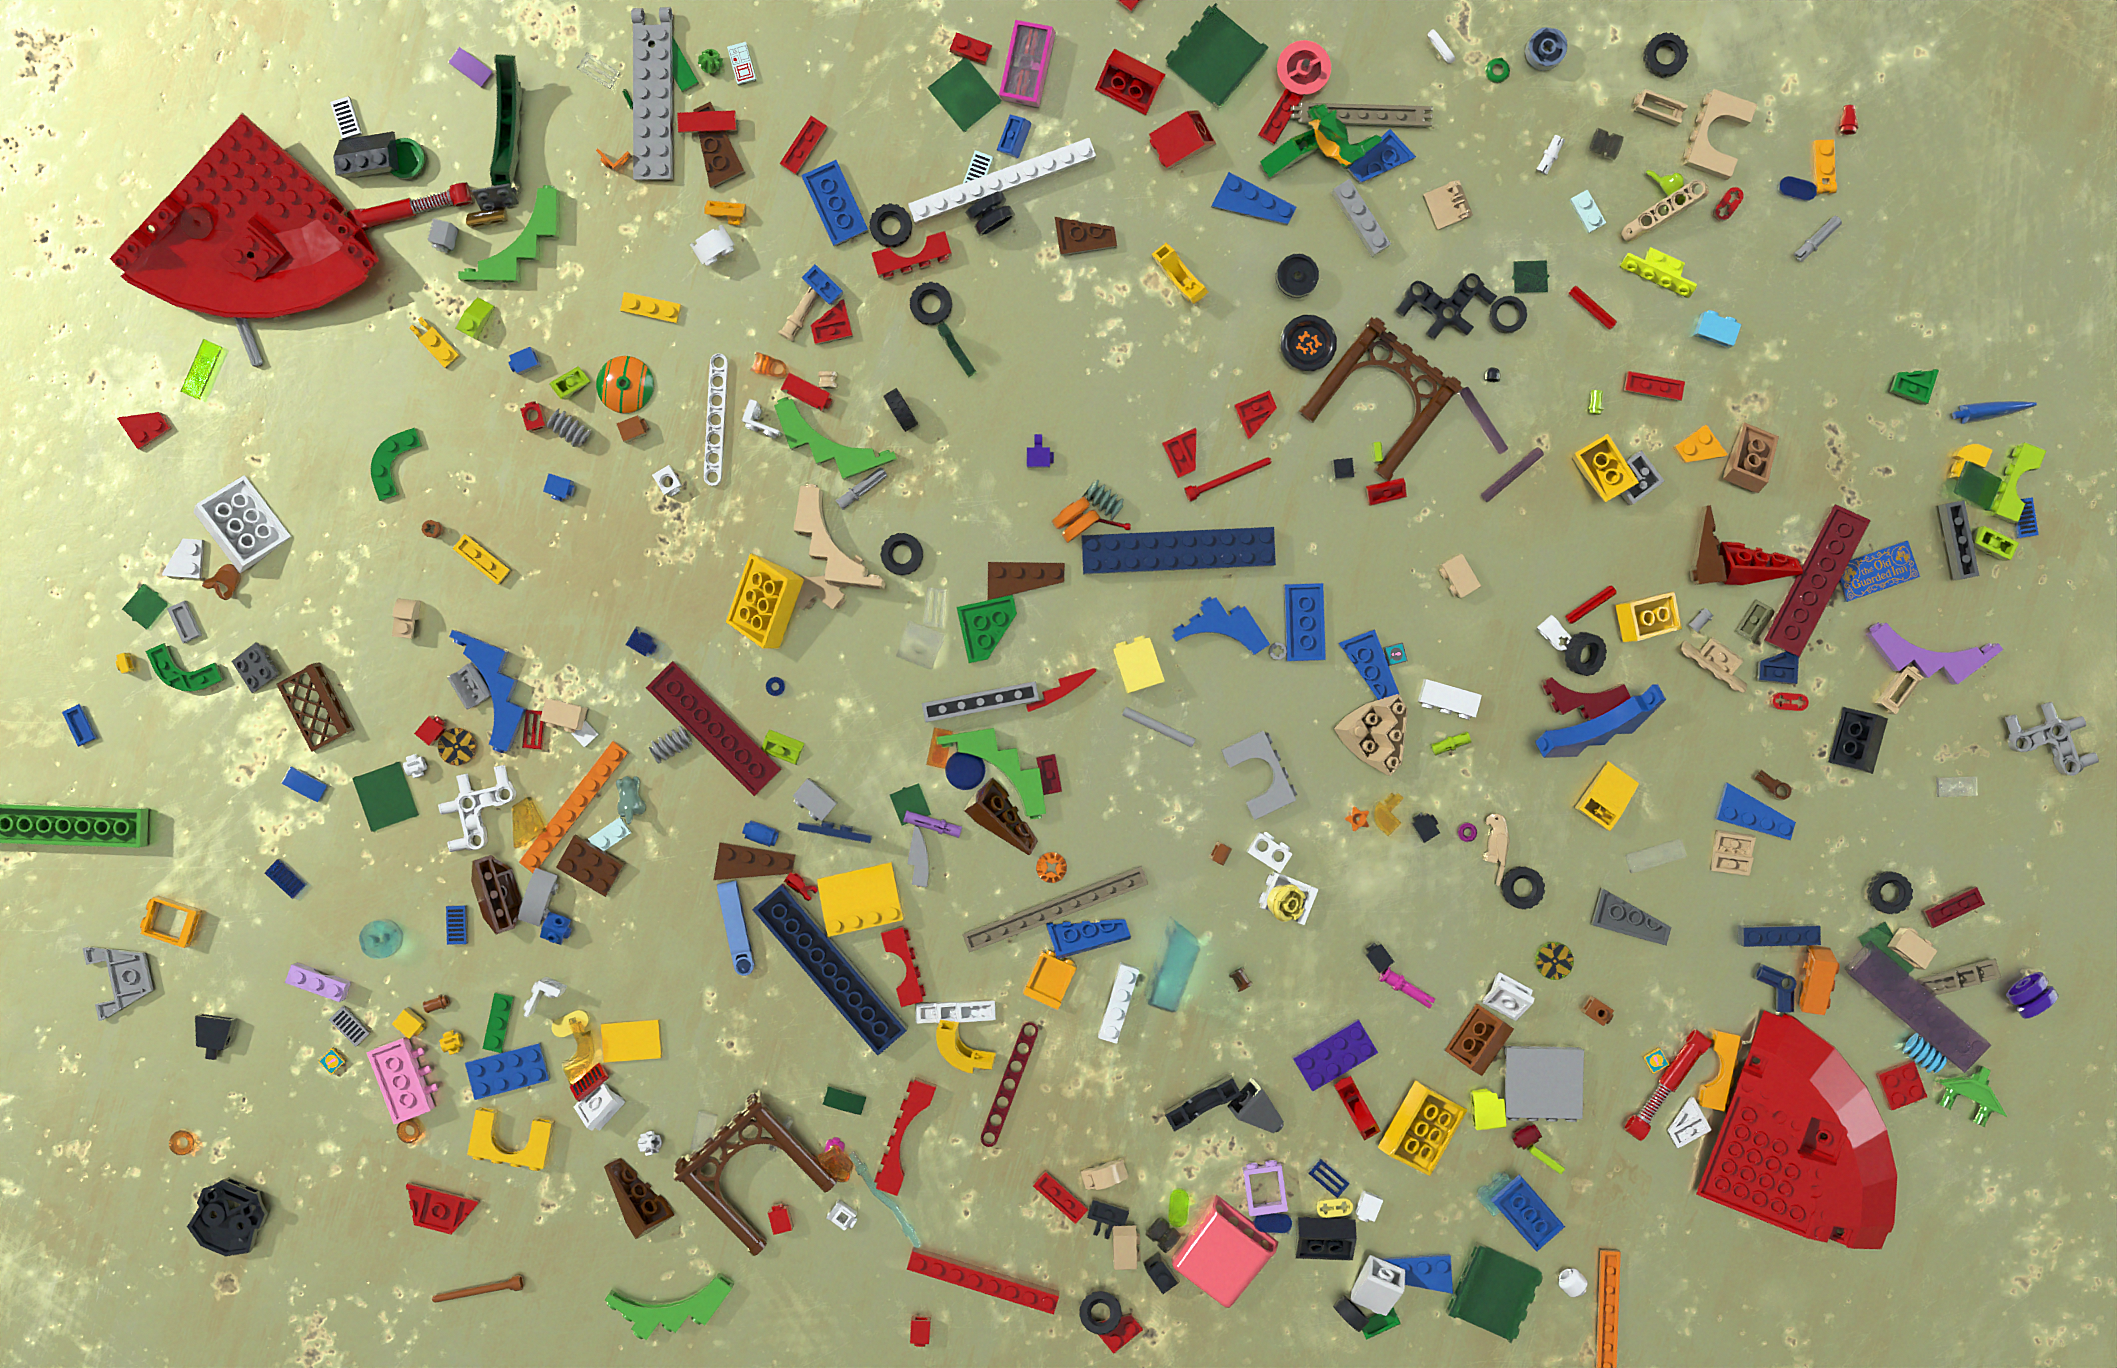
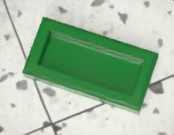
M1392 1307L1386 1316L1377 1313L1367 1316L1369 1323L1362 1331L1367 1340L1400 1325L1401 1322L1394 1307Z

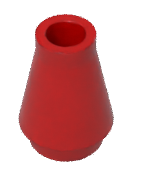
M1855 105L1844 106L1839 125L1843 135L1856 134L1859 128Z

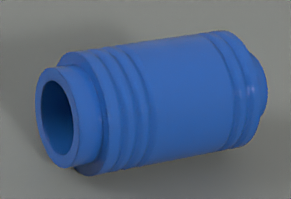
M751 820L750 823H745L742 834H745V839L770 847L775 846L779 832L775 828Z

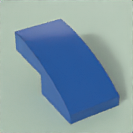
M290 766L281 782L283 785L316 802L319 801L327 786L325 783L310 777L307 773Z

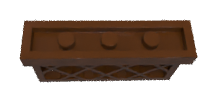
M320 662L312 663L303 670L276 684L311 752L354 731ZM305 673L310 678L309 685L300 683L301 677ZM286 683L295 684L293 694L286 691L284 687ZM299 686L307 688L305 698L296 696ZM311 690L318 693V702L309 700ZM295 699L304 701L302 711L296 710L294 707ZM308 703L316 705L314 715L305 713ZM320 707L327 710L328 715L326 719L318 717ZM304 716L313 718L310 728L304 726ZM317 720L325 723L323 732L314 730ZM329 724L335 726L338 734L334 736L326 734ZM313 733L321 735L320 743L314 745L312 741Z

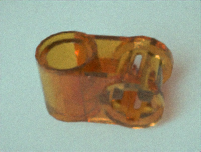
M755 352L756 358L750 371L777 379H784L788 375V366L783 361ZM777 365H783V372L781 374H775L774 372Z
M833 1144L825 1153L821 1152L818 1155L820 1164L827 1169L836 1181L843 1183L849 1180L853 1169V1162L842 1152L838 1145Z

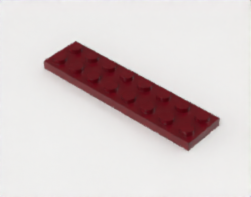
M1836 504L1834 505L1802 566L1803 573L1797 576L1764 639L1765 642L1799 658L1801 657L1871 522L1870 519Z
M674 661L646 687L753 796H756L782 770Z

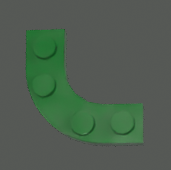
M415 427L390 436L379 445L373 455L371 478L379 501L399 495L392 476V466L399 455L422 446Z
M165 643L146 651L157 676L166 685L180 691H198L224 680L216 663L192 672L183 671L178 668Z

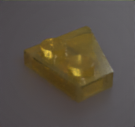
M527 797L512 806L514 848H520L547 831L531 797Z

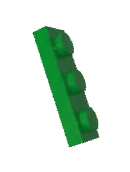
M499 992L494 993L482 1049L498 1053L503 1052L514 996Z

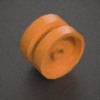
M1085 496L1075 503L1073 502L1051 521L1056 529H1061L1067 524L1069 525L1062 533V537L1067 543L1101 518L1095 510H1091L1083 515V512L1090 506Z

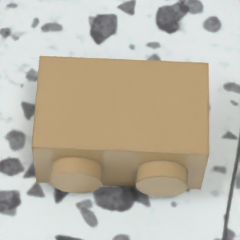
M1462 553L1439 565L1441 567L1439 572L1444 580L1448 579L1451 585L1449 589L1454 597L1462 598L1481 587Z
M546 698L540 721L546 722V726L557 728L559 725L564 727V731L575 733V730H582L587 708Z
M1910 927L1899 928L1887 946L1914 968L1921 970L1927 968L1937 953V950L1932 947L1933 944L1930 941L1921 939L1918 936V932Z
M1113 1226L1114 1270L1137 1269V1262L1141 1261V1252L1137 1250V1245H1140V1233H1136V1226Z

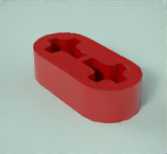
M1732 187L1723 195L1713 210L1716 220L1725 221L1731 217L1744 198L1743 191L1740 188ZM1736 192L1738 200L1735 199L1730 203L1729 200L1732 197L1730 193ZM1728 206V208L1725 211L1727 215L1720 216L1719 209Z
M1778 692L1771 696L1770 703L1772 707L1779 710L1803 711L1808 707L1809 700L1803 694ZM1781 696V699L1787 700V703H1781L1779 706V703H1776V699H1779ZM1800 697L1803 705H1800L1798 708L1797 704H1792V700H1798Z

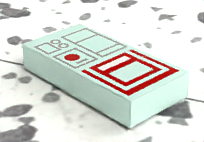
M746 42L728 46L737 84L741 85L755 81L756 77Z

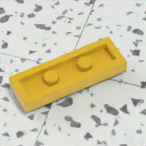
M624 292L620 311L677 324L681 304Z
M464 534L453 547V550L497 585L511 571L467 534Z

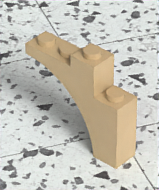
M858 555L853 558V561L863 565L862 562L864 560ZM825 575L816 577L800 576L804 581L795 604L802 610L806 608L809 610L816 602L814 600L815 596L832 610L836 607L840 609L845 603L844 597L846 595L840 590L842 588L846 589L848 586L827 584L824 580Z

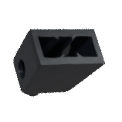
M203 1013L195 1016L196 1046L206 1048L205 1059L216 1060L218 1050H225L229 1047L237 1018Z
M1159 1251L1143 1262L1148 1275L1162 1294L1180 1282Z

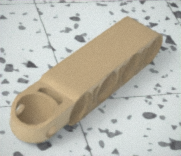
M1694 180L1644 211L1637 219L1625 226L1621 233L1624 240L1628 242L1636 240L1698 203L1708 195V185L1703 181ZM1702 185L1703 191L1696 195L1694 192L1695 187ZM1682 195H1685V203L1683 205H1678V198ZM1664 206H1668V214L1662 216L1661 209ZM1647 217L1652 218L1650 226L1644 225V220Z

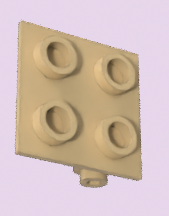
M1459 180L1451 181L1447 185L1423 194L1437 230L1473 216Z

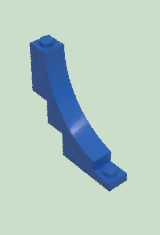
M452 630L449 637L453 638V642L458 645L464 646L467 644L463 654L479 669L492 696L494 725L489 745L494 746L493 750L499 753L508 752L512 748L527 710L525 707L510 702L518 680L501 673L509 651L460 631Z
M1652 684L1641 696H1633L1623 704L1597 718L1572 727L1545 731L1536 741V744L1543 758L1577 757L1587 746L1605 745L1615 734H1632L1666 701V698L1659 685Z

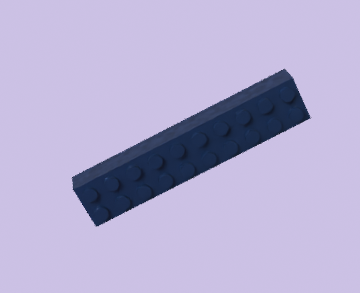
M1274 527L1081 536L1083 575L1267 567L1276 565Z
M784 883L752 909L877 1056L908 1030L903 1021L835 942L828 937L823 928Z

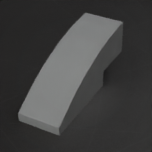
M915 825L908 864L915 866L912 885L927 887L929 877L927 847L920 827Z

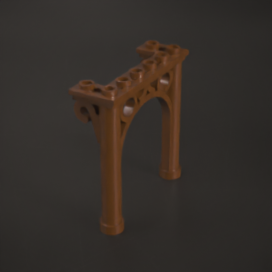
M1371 317L1366 322V327L1306 405L1299 409L1298 413L1309 422L1314 423L1320 412L1347 377L1359 368L1380 366L1397 373L1405 380L1413 393L1415 414L1410 425L1374 469V472L1381 478L1390 481L1394 476V471L1453 395L1462 391L1463 387L1457 378L1453 376L1445 378L1442 376L1444 373L1437 367L1432 368L1427 364V359L1421 355L1416 356L1409 345L1406 343L1402 345L1398 342V337L1390 331L1388 333L1385 332L1387 328L1384 327L1385 323L1381 319ZM1375 346H1382L1388 351V358L1386 360H1376L1373 354ZM1368 350L1370 360L1358 363ZM1393 351L1405 360L1402 363L1395 361L1392 364L1388 363L1393 357ZM1411 365L1424 374L1418 376L1414 382L1411 379L1413 377L1410 371ZM1419 380H1426L1432 385V392L1430 394L1418 392L1417 383ZM1420 398H1431V400L1428 402L1425 408L1421 411Z
M760 1090L756 1094L752 1093L747 1097L745 1110L737 1112L728 1125L724 1124L721 1126L716 1136L713 1138L709 1137L699 1151L695 1150L685 1157L681 1156L674 1166V1180L680 1183L683 1182L748 1248V1252L752 1256L758 1255L765 1248L767 1242L727 1203L719 1187L721 1172L733 1155L751 1145L769 1144L783 1150L824 1193L831 1190L838 1181V1178L833 1173L830 1174L774 1117L772 1111L764 1103ZM753 1125L757 1127L758 1132L756 1137L746 1138L742 1134L743 1130ZM762 1127H763L773 1138H770V1137H761V1135H762ZM736 1132H738V1137L741 1142L739 1143L738 1140L735 1142H728V1140ZM719 1148L722 1149V1154L719 1156L720 1163L717 1158L711 1156ZM706 1163H714L717 1167L716 1173L704 1175L701 1172V1168ZM714 1180L715 1192L704 1181Z

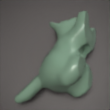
M625 776L622 780L618 779L616 781L620 797L617 804L618 814L621 817H625L627 824H631L633 815H641L646 809V804L639 797L640 780L637 776L633 777V779Z

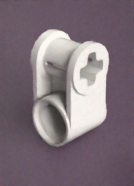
M1550 615L1537 629L1557 650H1566L1571 636L1564 630L1559 621ZM1559 638H1561V639H1562V638H1566V641H1565L1566 646H1565V645H1561V646L1559 645V643H1560Z

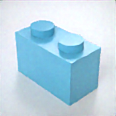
M1712 310L1701 313L1693 336L1727 348L1733 347L1741 324L1737 323L1735 318L1718 316L1719 313Z

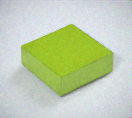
M1381 442L1372 443L1373 463L1383 460Z

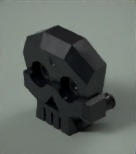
M230 1177L212 1186L203 1188L197 1201L199 1208L187 1225V1228L201 1247L225 1257L251 1252L256 1241L258 1229L264 1225L268 1215L261 1200V1190L252 1188ZM234 1202H236V1203H238V1204H241V1205H239V1206H237V1207L235 1208ZM212 1211L217 1213V1217L212 1216ZM239 1222L244 1224V1228L239 1227Z

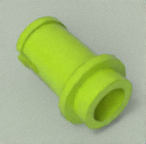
M1591 390L1590 407H1588L1589 414L1601 415V411H1603V391Z

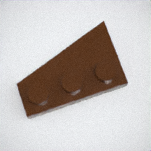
M1054 216L1060 256L1117 247L1115 228L1113 226L1068 220Z

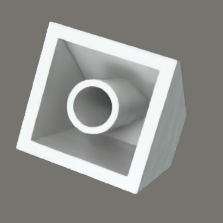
M1370 1255L1351 1290V1302H1354L1357 1306L1366 1307L1374 1313L1386 1316L1404 1292L1405 1269Z

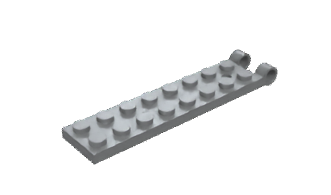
M660 7L659 18L661 24L644 25L645 13L643 8H632L631 10L633 23V180L635 181L673 180V13L671 7ZM651 41L655 42V46L653 48L649 47V43Z

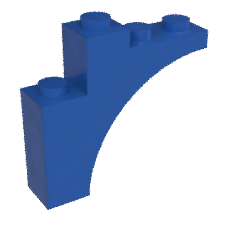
M1208 597L1202 601L1201 604L1203 606L1199 609L1203 615L1196 614L1189 619L1190 624L1185 627L1181 624L1173 630L1174 634L1171 635L1175 642L1184 637L1196 633H1219L1239 641L1252 655L1270 645L1245 606L1242 608L1239 605L1229 611L1231 615L1228 616L1216 597L1214 599Z

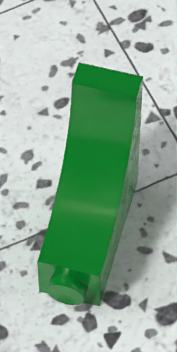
M1312 129L1290 138L1260 161L1269 178L1280 174L1294 163L1320 149L1316 141L1315 130Z

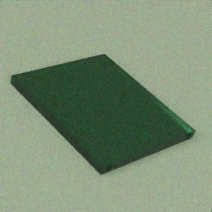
M965 57L927 88L963 133L1002 102L973 64Z
M395 762L394 764L352 778L371 832L419 815L400 762Z

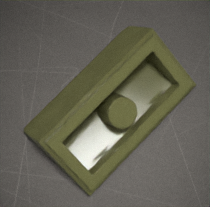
M1756 599L1735 632L1750 642L1755 643L1775 611L1772 607Z

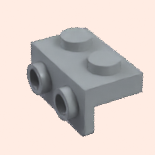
M472 662L466 664L458 672L448 676L449 682L467 710L482 703L491 696L488 686L484 683L478 669L475 668Z

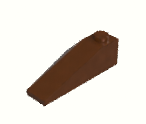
M1711 505L1702 507L1692 570L1690 571L1691 580L1695 585L1727 581L1723 556L1718 555L1719 539L1713 534L1716 526Z
M992 777L970 799L964 811L977 824L1025 854L1030 855L1038 840L1028 824L1024 821L1022 822L1017 814L1019 810L1016 806L1013 807L1007 798L1009 797L1007 791Z

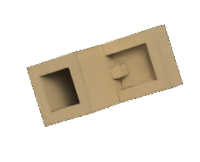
M397 599L392 615L394 617L393 637L413 639L415 620H419L421 601Z
M1123 1159L1110 1161L1100 1167L1081 1171L1086 1190L1104 1189L1128 1178Z

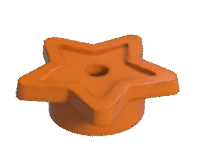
M1354 806L1352 815L1346 817L1345 820L1352 823L1353 831H1356L1359 827H1369L1366 820L1369 811L1360 812Z

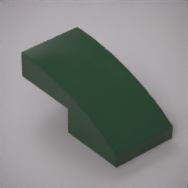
M827 1085L822 1105L861 1115L866 1096Z

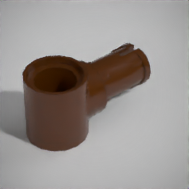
M1763 770L1754 778L1767 787L1776 800H1785L1792 793L1789 784L1778 779L1775 780ZM1780 786L1784 787L1787 791L1784 797L1777 794V788Z

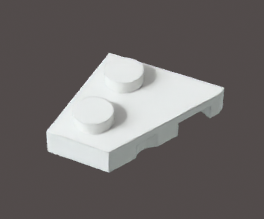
M182 539L164 569L162 576L202 578L204 540Z
M1690 1097L1667 1131L1675 1146L1680 1148L1711 1131V1128L1694 1097Z

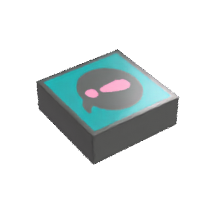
M1403 643L1384 647L1389 666L1408 661Z

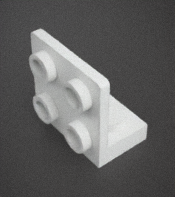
M750 399L742 421L746 424L745 427L755 432H758L759 429L763 430V434L776 439V436L781 437L782 433L779 430L755 422V419L759 420L762 409H760L761 405L757 401Z
M547 976L541 980L539 979L531 990L534 993L533 996L525 1003L523 1010L526 1012L524 1016L529 1017L535 1012L542 994L550 998L559 997L565 992L567 985Z

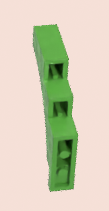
M551 185L537 188V198L532 216L520 236L498 254L478 261V272L473 268H465L464 271H458V279L462 282L520 283V260H539L540 238H559L560 191Z
M785 397L778 400V404L774 405L790 449L793 450L809 444L817 465L835 459L843 480L897 460L894 451L885 450L880 452L879 457L876 458L872 448H852L828 440L808 425L798 411L793 399Z
M994 728L936 737L937 745L941 744L942 748L951 747L953 742H956L957 752L977 756L1000 770L1009 779L1019 795L1025 816H1030V819L1042 818L1041 814H1046L1039 768L1020 770L1017 748L998 750Z

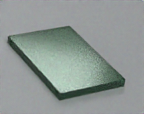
M1966 461L1953 493L1990 511L2002 479L1971 463V461Z

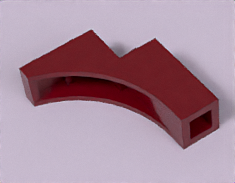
M1553 677L1542 680L1544 684L1542 689L1546 696H1550L1552 700L1550 704L1555 713L1558 712L1559 715H1564L1581 706L1580 713L1584 720L1587 719L1588 721L1613 710L1631 698L1625 684H1619L1597 693H1581L1562 686Z

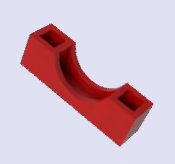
M945 231L926 236L923 250L913 257H901L895 254L890 247L871 253L878 277H883V279L891 278L894 276L893 273L900 271L901 274L911 272L913 267H928L931 265L930 262L938 260V263L945 262L952 256Z
M904 926L882 931L880 934L885 952L898 955L906 966V977L896 988L900 1006L905 1007L923 1002V996H926L924 985H920L918 979L921 977L919 966L915 967L913 959H916L914 948H910L908 943L911 940L909 930H905Z

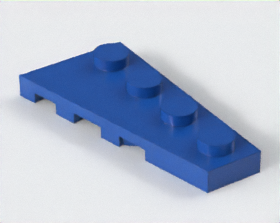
M1228 172L1211 205L1212 208H1220L1229 212H1237L1246 216H1254L1288 225L1297 208Z
M1125 919L1100 920V922L1090 923V921L1073 924L1071 922H1062L1063 924L1046 923L1057 959L1131 939Z

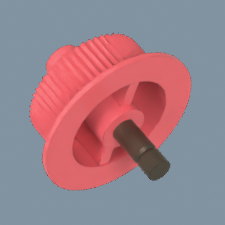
M1307 40L1296 41L1288 45L1280 54L1277 72L1282 84L1291 92L1301 95L1312 94L1320 90L1327 83L1331 73V61L1327 52L1319 44Z

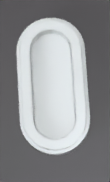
M1434 29L1428 32L1427 35L1445 61L1448 64L1456 60L1455 56Z

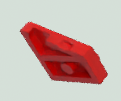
M1196 428L1162 443L1177 478L1196 470Z

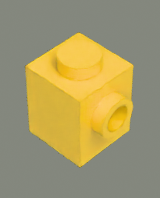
M408 1007L400 1013L392 1025L410 1039L414 1036L418 1037L424 1030L422 1026L425 1024V1021Z

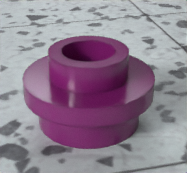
M1464 823L1458 829V836L1464 842H1471L1477 836V829L1471 823ZM1469 829L1470 835L1465 836L1464 830Z

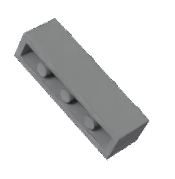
M1348 179L1334 188L1331 194L1371 257L1388 248L1391 244L1351 180Z

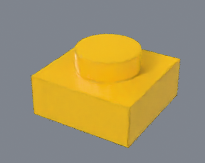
M130 653L116 655V666L121 671V674L135 672Z

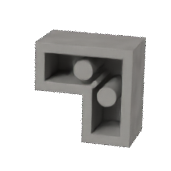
M1642 450L1625 460L1639 482L1621 493V496L1628 505L1635 504L1664 482Z

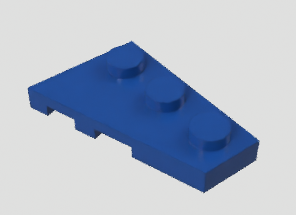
M1389 129L1381 137V142L1367 151L1363 157L1358 158L1347 170L1359 183H1362L1410 161L1416 156Z

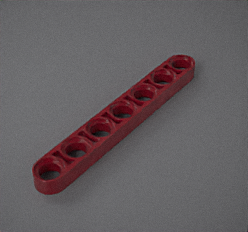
M1032 1021L1025 1022L1021 1027L981 1133V1143L986 1147H992L998 1141L1038 1035V1026ZM1027 1025H1032L1035 1028V1033L1031 1036L1026 1035L1024 1032V1028ZM1020 1043L1028 1045L1029 1049L1024 1054L1020 1053L1017 1049ZM1019 1061L1022 1065L1021 1070L1013 1071L1011 1063ZM1005 1080H1014V1088H1005ZM998 1098H1007L1008 1105L1000 1107L997 1104ZM993 1115L1001 1117L1002 1121L999 1125L991 1123L990 1118ZM986 1133H992L995 1136L992 1143L985 1142L984 1135Z

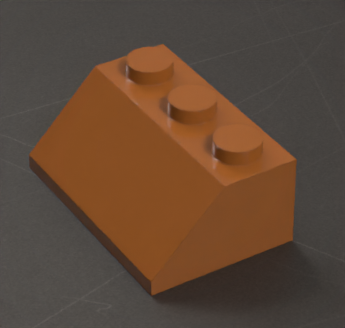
M1476 1004L1445 1051L1472 1071L1483 1076L1514 1028L1479 1004Z

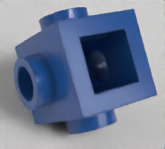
M549 912L542 925L540 937L551 943L562 945L564 939H568L571 934L572 928H569L571 920Z

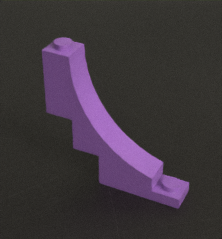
M1879 622L1869 628L1870 632L1866 634L1893 671H1900L1911 662L1924 678H1929L1940 669L1951 684H1959L2004 650L1999 643H1988L1981 648V651L1978 647H1970L1948 653L1929 651L1909 643L1900 637L1887 623Z

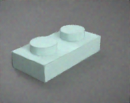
M1588 189L1570 199L1572 206L1588 233L1606 223Z
M619 817L588 838V840L594 846L605 851L629 835L631 831L623 819Z

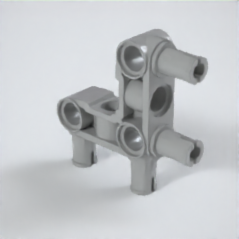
M2048 702L2041 705L2046 721L2044 724L2022 730L2017 715L2005 717L2010 732L2008 737L2009 748L2016 752H2027L2047 743L2053 752L2054 764L2062 775L2074 776L2081 772L2084 767L2099 762L2095 752L2078 757L2070 733L2086 726L2083 716L2068 721L2062 720L2057 716L2053 702ZM2055 726L2059 728V733L2057 735H2054L2053 729ZM2019 739H2022L2023 745L2021 748L2017 746V741ZM2068 762L2071 763V770L2069 772L2066 770Z

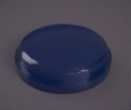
M955 752L951 755L945 767L948 781L951 785L961 790H970L977 787L984 779L986 771L983 759L961 752Z

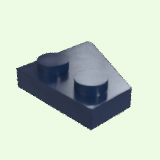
M1784 652L1758 662L1757 681L1791 685L1798 684L1799 657L1789 652Z

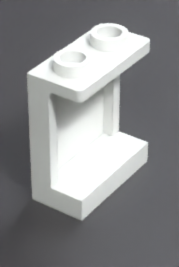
M1275 871L1273 875L1269 874L1266 881L1268 888L1266 893L1262 892L1259 899L1260 907L1270 911L1267 906V898L1274 887L1279 885H1295L1303 891L1305 898H1303L1302 905L1304 911L1294 921L1305 925L1318 889Z

